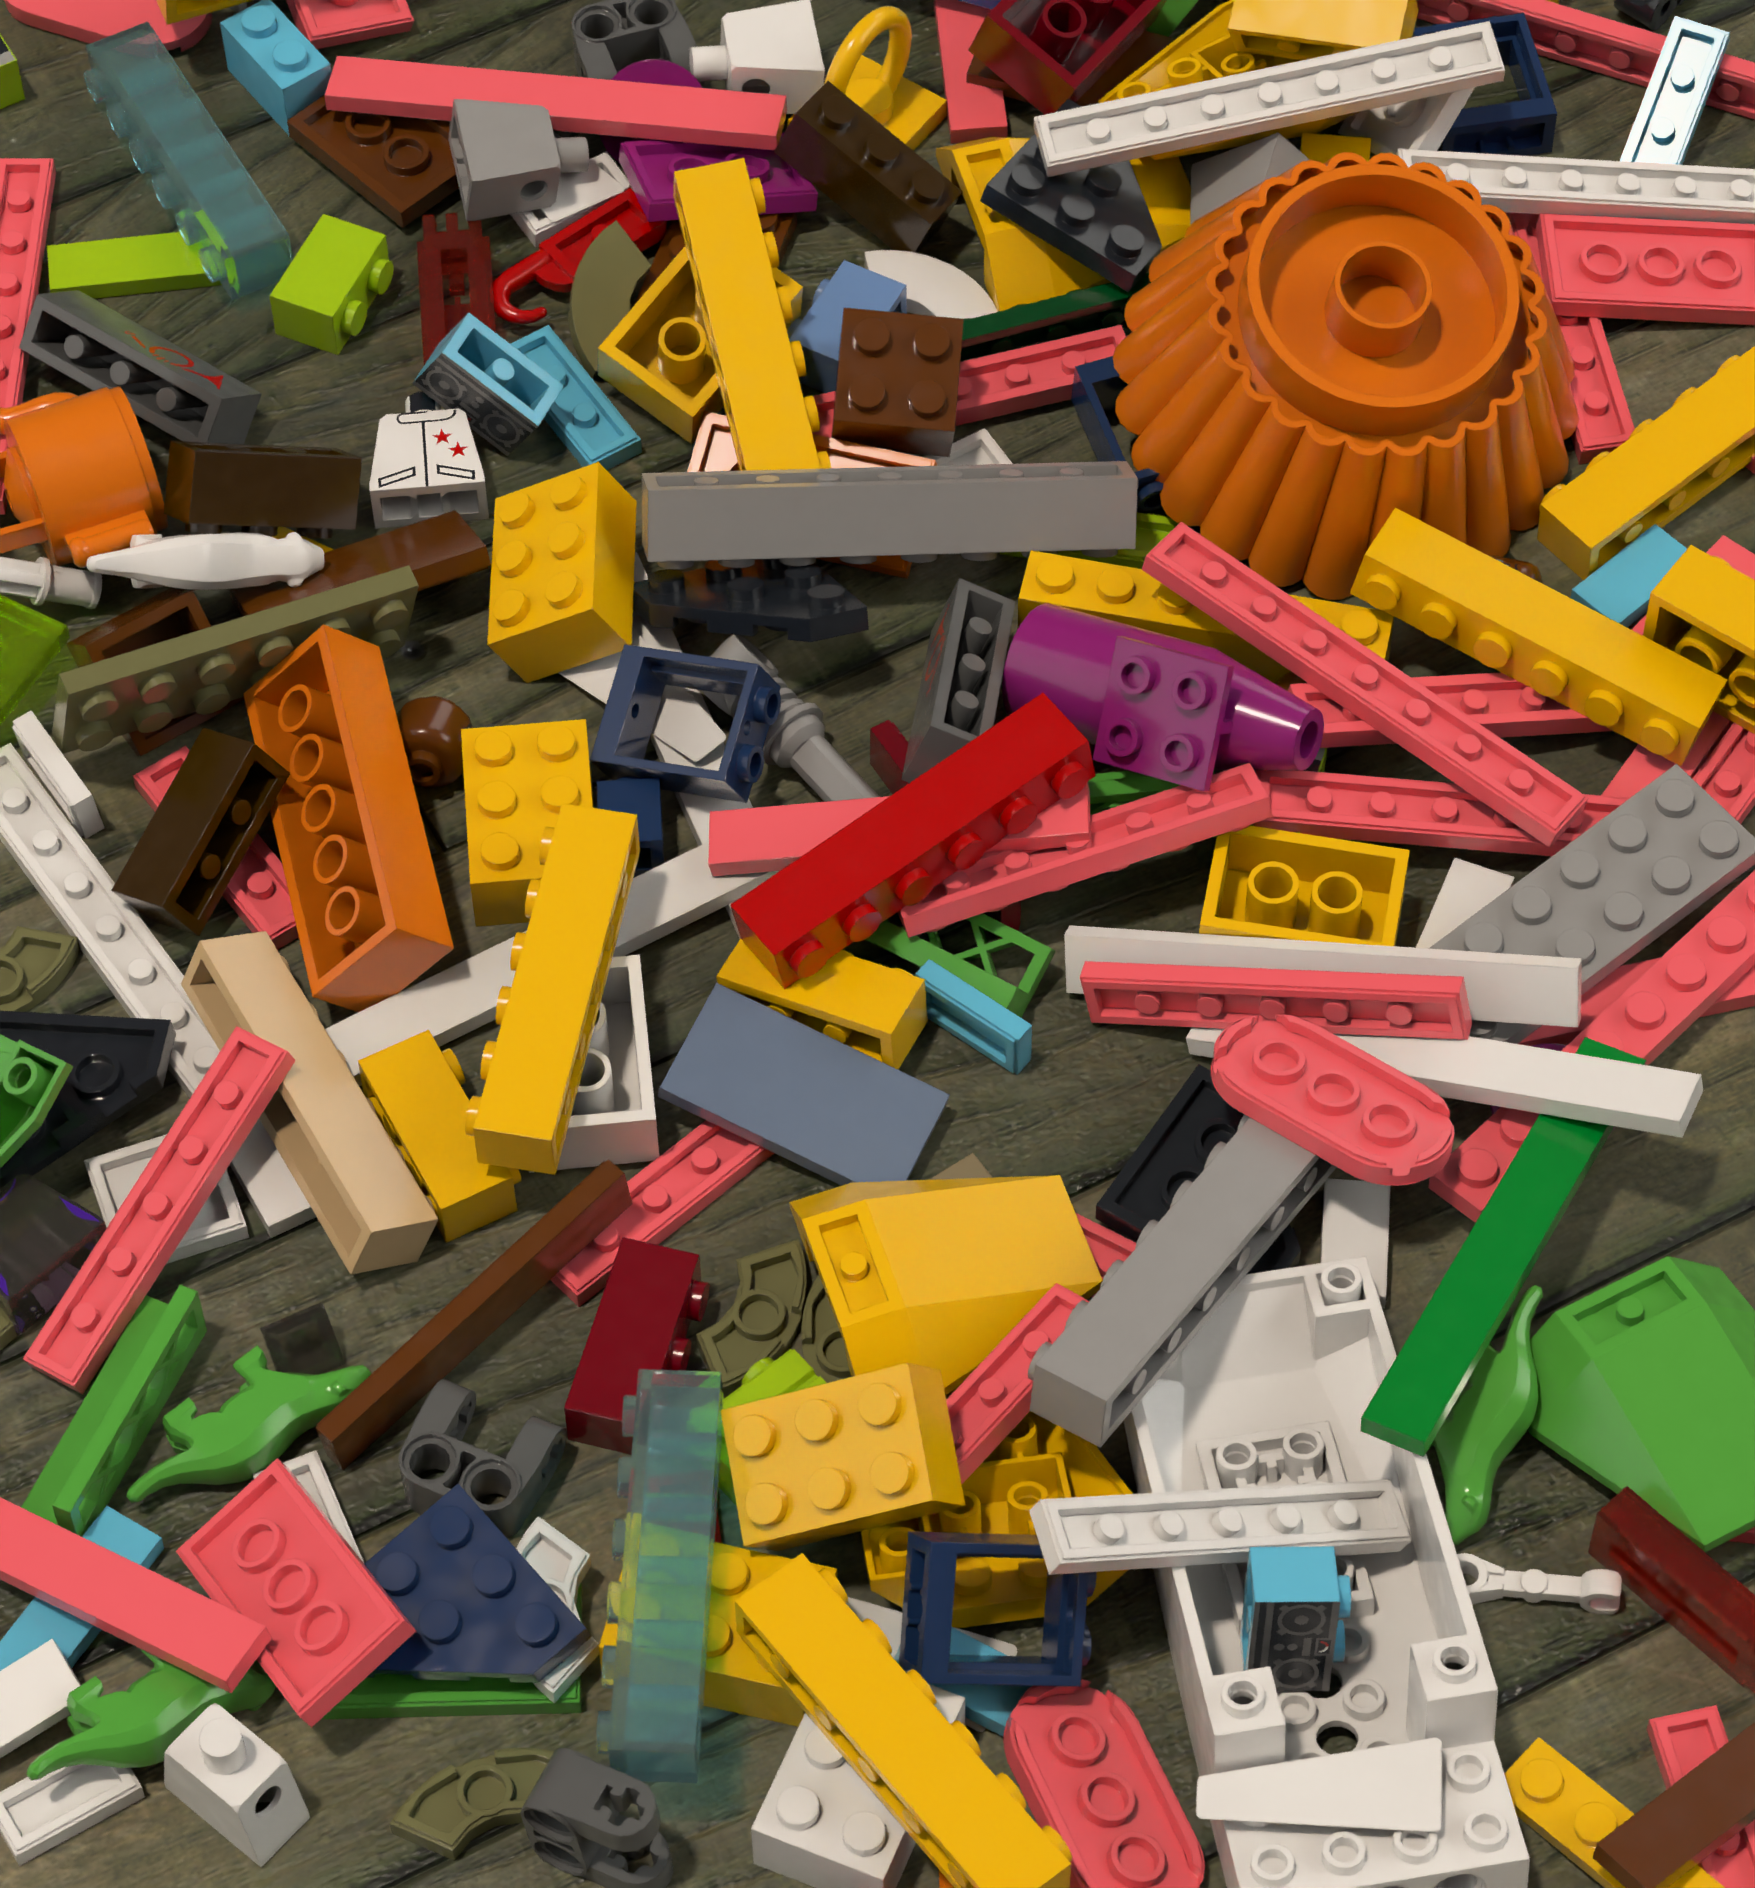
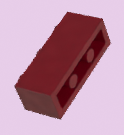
M622 1237L564 1406L568 1440L646 1458L653 1434L664 1435L672 1409V1397L666 1395L672 1377L682 1379L690 1357L691 1340L685 1337L691 1320L698 1322L702 1320L709 1298L710 1284L701 1281L699 1254Z

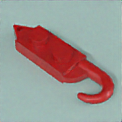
M629 188L541 242L538 251L505 270L493 282L489 294L491 307L500 318L510 323L521 325L535 323L547 316L546 308L539 307L532 310L515 308L509 301L510 296L533 280L555 292H570L574 275L586 250L594 239L617 220L638 249L643 252L663 239L667 231L666 224L668 220L648 222L633 189Z

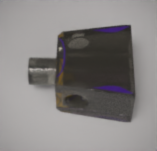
M29 1174L17 1175L0 1189V1307L11 1320L15 1331L19 1335L59 1303L106 1230L104 1220L98 1215Z

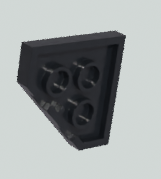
M1067 99L1056 112L1081 106ZM1036 134L986 184L980 200L983 204L1128 293L1148 272L1154 257L1160 253L1162 248L1160 238L1129 160L1047 177Z
M779 558L755 559V564L752 566L732 568L720 565L718 560H710L705 564V568L686 572L674 569L659 570L649 574L648 580L634 582L633 610L652 627L674 629L679 624L678 618H685L693 623H707L708 632L754 637L759 632L758 626H765L774 631H787L788 640L815 642L869 630L867 606L816 563L806 566H790L782 564Z
M0 1011L1 1035L15 1042H18V1040L26 1042L73 1066L42 1125L0 1168V1191H9L14 1183V1179H16L14 1189L161 1090L164 1085L176 1037L171 1020Z
M1198 1064L1096 1204L1095 1219L1137 1241L1148 1222L1151 1220L1159 1222L1170 1210L1173 1197L1181 1184L1186 1180L1194 1182L1203 1172L1207 1158L1215 1145L1220 1141L1227 1144L1236 1134L1244 1114L1230 1106L1219 1095L1212 1082L1211 1070ZM1290 1223L1247 1274L1298 1266L1301 1249L1294 1227L1291 1228Z

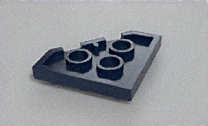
M459 1484L454 1486L364 1563L416 1629V1632L366 1678H374L375 1674L412 1675L415 1679L470 1681V1677L508 1678L511 1682L539 1683L592 1637L586 1627Z

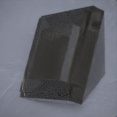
M322 1302L260 1328L275 1371L321 1374L346 1364Z

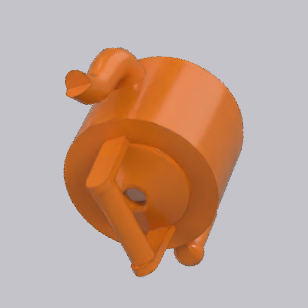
M117 386L111 389L104 387L79 396L68 392H53L36 397L17 406L9 408L0 407V435H6L8 444L7 450L0 453V478L4 477V490L14 517L20 522L0 529V554L40 543L52 565L64 566L74 562L79 568L87 567V559L90 556L130 548L132 535L157 534V531L168 527L167 515L164 514L165 504L150 453L133 409L121 387Z

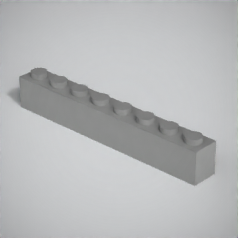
M1127 461L642 473V546L648 562H657L659 567L666 569H686L692 567L694 561L718 560V563L722 566L742 568L754 565L755 559L778 558L785 565L806 566L814 564L816 557H840L841 561L849 564H869L875 562L877 556L901 555V559L915 563L934 561L937 559V554H961L967 560L988 561L997 558L998 552H1021L1022 556L1029 558L1031 550L1058 555V551L1081 550L1082 554L1089 557L1106 558L1117 555L1118 549H1135L1138 478Z
M1244 1114L1236 1134L1227 1144L1220 1141L1215 1145L1207 1158L1203 1172L1194 1182L1186 1180L1181 1184L1173 1197L1170 1210L1159 1222L1156 1220L1148 1222L1137 1240L1135 1250L1124 1262L1116 1260L1109 1267L1101 1283L1100 1290L1090 1302L1082 1300L1075 1306L1066 1322L1063 1333L1053 1344L1045 1342L1039 1347L1028 1369V1378L1033 1381L1030 1411L1101 1448L1337 1167Z

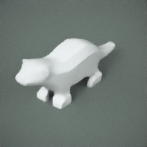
M239 532L176 535L163 538L162 534L132 535L130 548L90 556L87 559V569L90 572L131 578L133 588L138 589L166 586L179 589L217 590L257 587L276 581H284L290 587L297 588L304 579L324 567L323 549L302 539L296 532L288 533L282 539H275L268 535Z

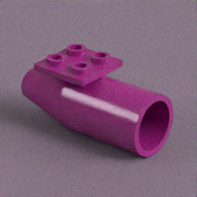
M1045 603L1034 608L1019 626L1010 645L1005 662L1002 696L1008 716L1041 693H1044L1086 737L1089 744L1095 745L1093 760L1200 791L1210 790L1213 770H1229L1250 763L1254 770H1306L1313 763L1321 746L1324 719L1319 709L1221 651L1209 646L1061 606Z

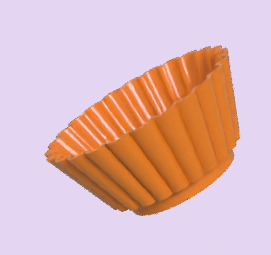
M1353 152L1336 154L1325 163L1315 160L1302 161L1277 177L1261 182L1195 220L1187 228L1183 239L1154 257L1149 267L1151 283L1132 295L1125 306L1124 317L1132 333L1116 346L1113 354V364L1120 375L1119 377L1128 385L1119 393L1115 401V413L1119 423L1127 431L1139 436L1134 442L1131 452L1135 469L1140 471L1149 468L1159 473L1155 481L1163 483L1160 499L1161 506L1167 516L1176 523L1182 522L1187 526H1200L1201 536L1238 561L1248 558L1250 569L1277 587L1291 586L1302 579L1308 590L1317 597L1326 600H1342L1351 596L1350 591L1364 554L1395 508L1486 555L1504 557L1509 551L1511 544L1510 530L1523 531L1533 528L1538 524L1539 507L1545 497L1544 489L1553 488L1562 482L1568 473L1569 459L1563 440L1569 438L1574 433L1579 422L1578 409L1570 388V384L1575 376V365L1532 251L1525 240L1514 235L1510 220L1503 210L1493 205H1482L1480 193L1471 183L1464 180L1447 182L1445 174L1434 164L1421 162L1408 167L1403 159L1391 153H1379L1367 162L1362 156Z

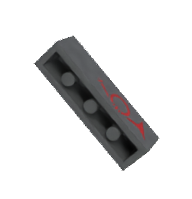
M79 290L37 294L19 346L23 351L94 391L104 387L108 389L117 386L121 387L134 414L181 441L244 444L262 393Z
M959 578L930 634L901 780L908 783L912 782L994 725L1016 601Z

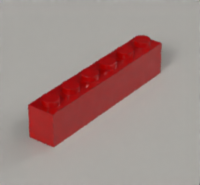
M1041 693L733 902L730 906L741 939L784 989L800 978L814 975L823 968L829 958L851 943L865 940L871 936L883 921L905 906H912L921 902L927 897L933 887L956 871L972 867L987 850L999 843L1002 838L1008 834L1021 833L1034 822L1037 815L1060 799H1069L1077 795L1086 786L1088 781L1096 776L1089 741L1044 693Z

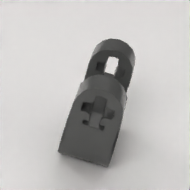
M605 0L582 7L573 16L571 22L574 58L579 77L611 80L615 74L626 66L648 59L670 61L690 72V47L697 46L674 0ZM699 81L700 84L703 86L704 81Z
M442 1379L434 1386L427 1397L399 1454V1466L405 1499L412 1510L422 1515L454 1486L459 1484L503 1535L509 1539L521 1529L524 1521L541 1498L556 1471L565 1449L567 1430L540 1417L531 1416L524 1424L505 1459L467 1444L461 1440L474 1414L476 1393L473 1390ZM438 1469L445 1471L437 1479L425 1480L419 1478L420 1474L427 1470ZM491 1494L506 1496V1499L498 1504L487 1505L479 1502L482 1498Z
M568 1748L556 1749L521 1808V1817L534 1852L551 1866L565 1873L584 1877L605 1888H666L674 1872L673 1860L667 1841L658 1832L661 1824L655 1795L650 1787L639 1779L597 1763L580 1752ZM632 1803L637 1804L640 1819L637 1820L623 1816L620 1812H625ZM645 1851L650 1852L654 1866L651 1868L641 1865L635 1874L630 1873L626 1858L622 1856L623 1852H627L628 1857L632 1859H640Z

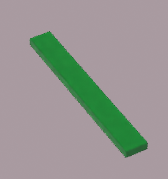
M1587 1037L1584 1038L1575 1053L1642 1065L1646 1064L1645 1059ZM1539 1114L1361 1417V1432L1419 1456H1425L1614 1126Z

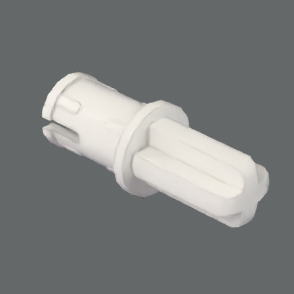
M0 556V594L30 598L31 603L37 606H41L45 601L80 605L89 609L96 608L102 590V576L100 573L51 565L46 557H39L35 562Z

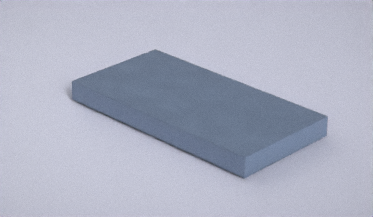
M718 983L715 984L658 1092L659 1098L840 1185L852 1182L908 1181L950 1096L948 1093Z

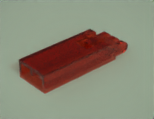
M446 213L447 231L437 232V221L434 214L422 215L424 241L417 242L424 365L439 342L468 312L497 333L489 236L483 237L482 220L468 221L469 229L459 230L458 214ZM464 274H468L470 303L461 304L460 297H454L455 305H444L442 275H449L450 295L463 296L465 295Z
M1626 1486L1597 1513L1588 1553L1606 1569L1618 1572L1623 1584L1742 1687L1746 1685L1755 1692V1595L1631 1488Z

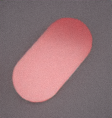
M3 0L10 14L26 25L144 59L167 57L166 51L174 50L178 47L181 48V52L193 47L205 36L212 22L211 12L167 25L156 0Z
M1276 1014L1275 1021L1265 1020L1258 1022L1259 1015L1242 1018L1230 1024L1217 1038L1211 1064V1078L1219 1095L1239 1112L1346 1173L1374 1184L1400 1186L1428 1179L1440 1171L1447 1163L1453 1146L1454 1125L1449 1119L1450 1110L1445 1101L1426 1085L1322 1027L1293 1015Z
M1081 1679V1686L1033 1685L1027 1689L1006 1722L1003 1735L1004 1752L1010 1769L1038 1826L1043 1828L1045 1825H1049L1055 1829L1063 1838L1072 1854V1861L1070 1862V1888H1200L1205 1870L1202 1848L1138 1719L1130 1707L1109 1690L1104 1695L1097 1689L1090 1688L1091 1682Z

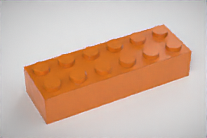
M323 624L243 695L254 743L290 773L273 803L270 813L312 997L360 1012L401 992L453 950L454 946L380 647Z

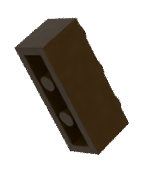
M829 81L796 112L774 153L892 250L917 253L940 229L963 192Z
M170 441L164 514L186 522L185 531L197 534H222V525L241 526V533H257L275 537L278 533V527H295L296 533L303 537L332 538L333 529L356 530L362 457L337 448Z
M202 728L111 891L148 920L200 936L290 773L255 743Z

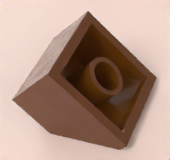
M171 587L66 644L79 668L211 627L193 589ZM241 697L232 700L225 707L214 713L201 715L194 712L172 719L166 726L153 732L142 733L137 730L122 736L137 756H142L245 699Z

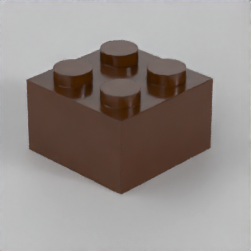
M844 307L839 341L831 438L900 453L950 457L955 433L964 319Z

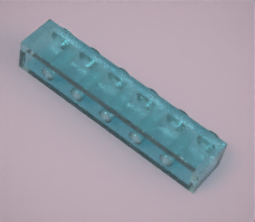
M147 21L85 45L90 69L84 71L83 74L92 99L96 104L105 102L107 116L114 133L119 139L125 136L128 138L129 149L141 174L150 172L152 175V185L163 209L166 210L171 207L174 209L176 224L184 242L188 246L197 243L200 247L198 250L199 259L208 279L212 283L219 280L232 301L279 282L293 260L289 234L150 23Z
M638 1369L637 1394L624 1395L622 1432L623 1437H633L631 1457H619L617 1494L618 1498H628L627 1519L615 1518L613 1524L612 1557L614 1561H623L622 1582L610 1581L608 1586L607 1622L608 1624H618L616 1646L604 1645L602 1687L613 1688L611 1710H599L596 1745L597 1753L609 1754L611 1768L637 1778L640 1781L698 1783L723 1428L720 1410L724 1409L721 1372Z

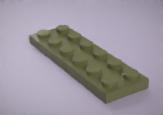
M408 565L59 673L52 736L62 754L77 749L93 751L107 745L115 737L137 730L142 733L153 732L166 726L172 719L194 712L201 715L214 713L225 707L230 701L244 697L243 694L323 624L379 646L382 659L396 653L400 647L405 646L419 585Z

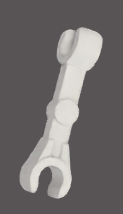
M1457 1554L1462 1573L1471 1575L1476 1579L1475 1583L1467 1586L1472 1605L1500 1599L1505 1596L1523 1598L1531 1603H1537L1542 1600L1580 1603V1606L1588 1612L1601 1615L1615 1614L1620 1606L1622 1578L1618 1572L1613 1570H1590L1585 1572L1582 1577L1545 1574L1538 1569H1529L1525 1572L1510 1571L1480 1559L1473 1554Z

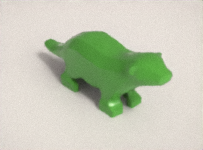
M1537 1285L1530 1287L1525 1292L1514 1310L1505 1334L1502 1349L1497 1351L1489 1343L1471 1374L1468 1385L1463 1388L1447 1419H1445L1429 1447L1431 1449L1435 1446L1445 1483V1517L1455 1545H1459L1466 1538L1479 1532L1486 1524L1490 1512L1491 1495L1497 1470L1502 1461L1530 1427L1535 1417L1538 1404V1381L1530 1346V1325L1536 1308L1543 1297L1542 1288Z
M258 1345L235 1361L233 1368L246 1382L238 1388L240 1392L229 1398L222 1405L219 1412H210L194 1418L197 1408L188 1397L163 1416V1427L167 1433V1440L177 1455L156 1465L140 1477L129 1488L127 1492L128 1500L131 1503H137L163 1487L176 1484L222 1485L252 1479L254 1473L265 1470L274 1460L279 1458L296 1438L317 1426L327 1414L372 1374L370 1369L364 1365H356L321 1374L273 1371L267 1368V1359Z
M141 1649L154 1662V1668L145 1676L132 1683L127 1691H117L101 1696L104 1690L102 1682L94 1676L69 1692L67 1709L71 1716L67 1717L68 1726L74 1736L54 1745L38 1756L29 1765L27 1777L31 1781L39 1780L63 1767L81 1764L116 1768L145 1767L164 1761V1753L169 1745L210 1705L218 1704L230 1714L246 1709L257 1711L273 1695L276 1685L259 1662L255 1660L231 1694Z

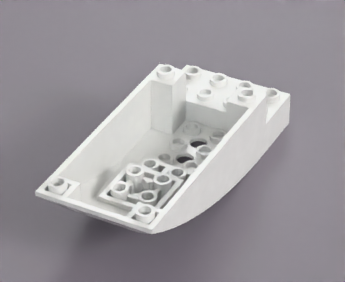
M1366 1256L1247 1274L1124 1419L1138 1494L1390 1479L1412 1540L1400 1552L1335 1556L1337 1575H1349L1351 1612L1349 1618H1338V1620H1343L1345 1658L1344 1662H1333L1331 1672L1339 1677L1342 1686L1339 1692L1328 1698H1316L1305 1691H1277L1270 1666L1243 1671L1240 1630L1248 1562L1153 1568L1199 1777L1331 1755L1319 1747L1316 1739L1324 1729L1332 1726L1343 1727L1354 1733L1358 1743L1352 1751L1434 1737L1442 1742V1826L1440 1831L1420 1832L1210 1820L1227 1888H1527L1530 1858L1494 1741L1498 1688L1427 1454L1424 1457L1360 1431L1361 1417L1397 1357Z

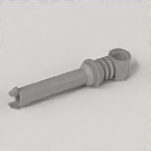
M730 634L710 657L759 664L781 687L780 712L775 723L769 726L763 747L764 762L767 765H778L781 768H793L824 802L880 797L824 738L825 725L822 723L823 712L815 703H803L788 688L786 683L778 677L779 672L775 665L743 635ZM701 690L720 709L734 718L740 696Z

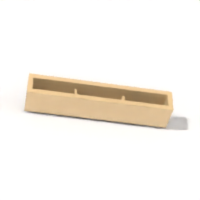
M266 931L199 941L181 986L219 1051H221L235 1027L238 1026L287 1050L296 1060L259 1119L350 1275L418 1262L439 1220L435 1214L433 1204L423 1194L405 1164L402 1152L393 1144L378 1119L372 1102L365 1097L348 1069L344 1055L336 1049L321 1024L315 1007L308 1002L293 977L287 960L280 955Z

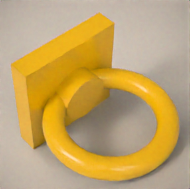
M893 6L879 7L863 17L848 33L832 60L824 84L827 81L832 83L914 151L947 116V100L903 77L911 51V24L907 15L899 8ZM888 29V49L883 65H880L862 54L880 33ZM795 114L788 119V126Z

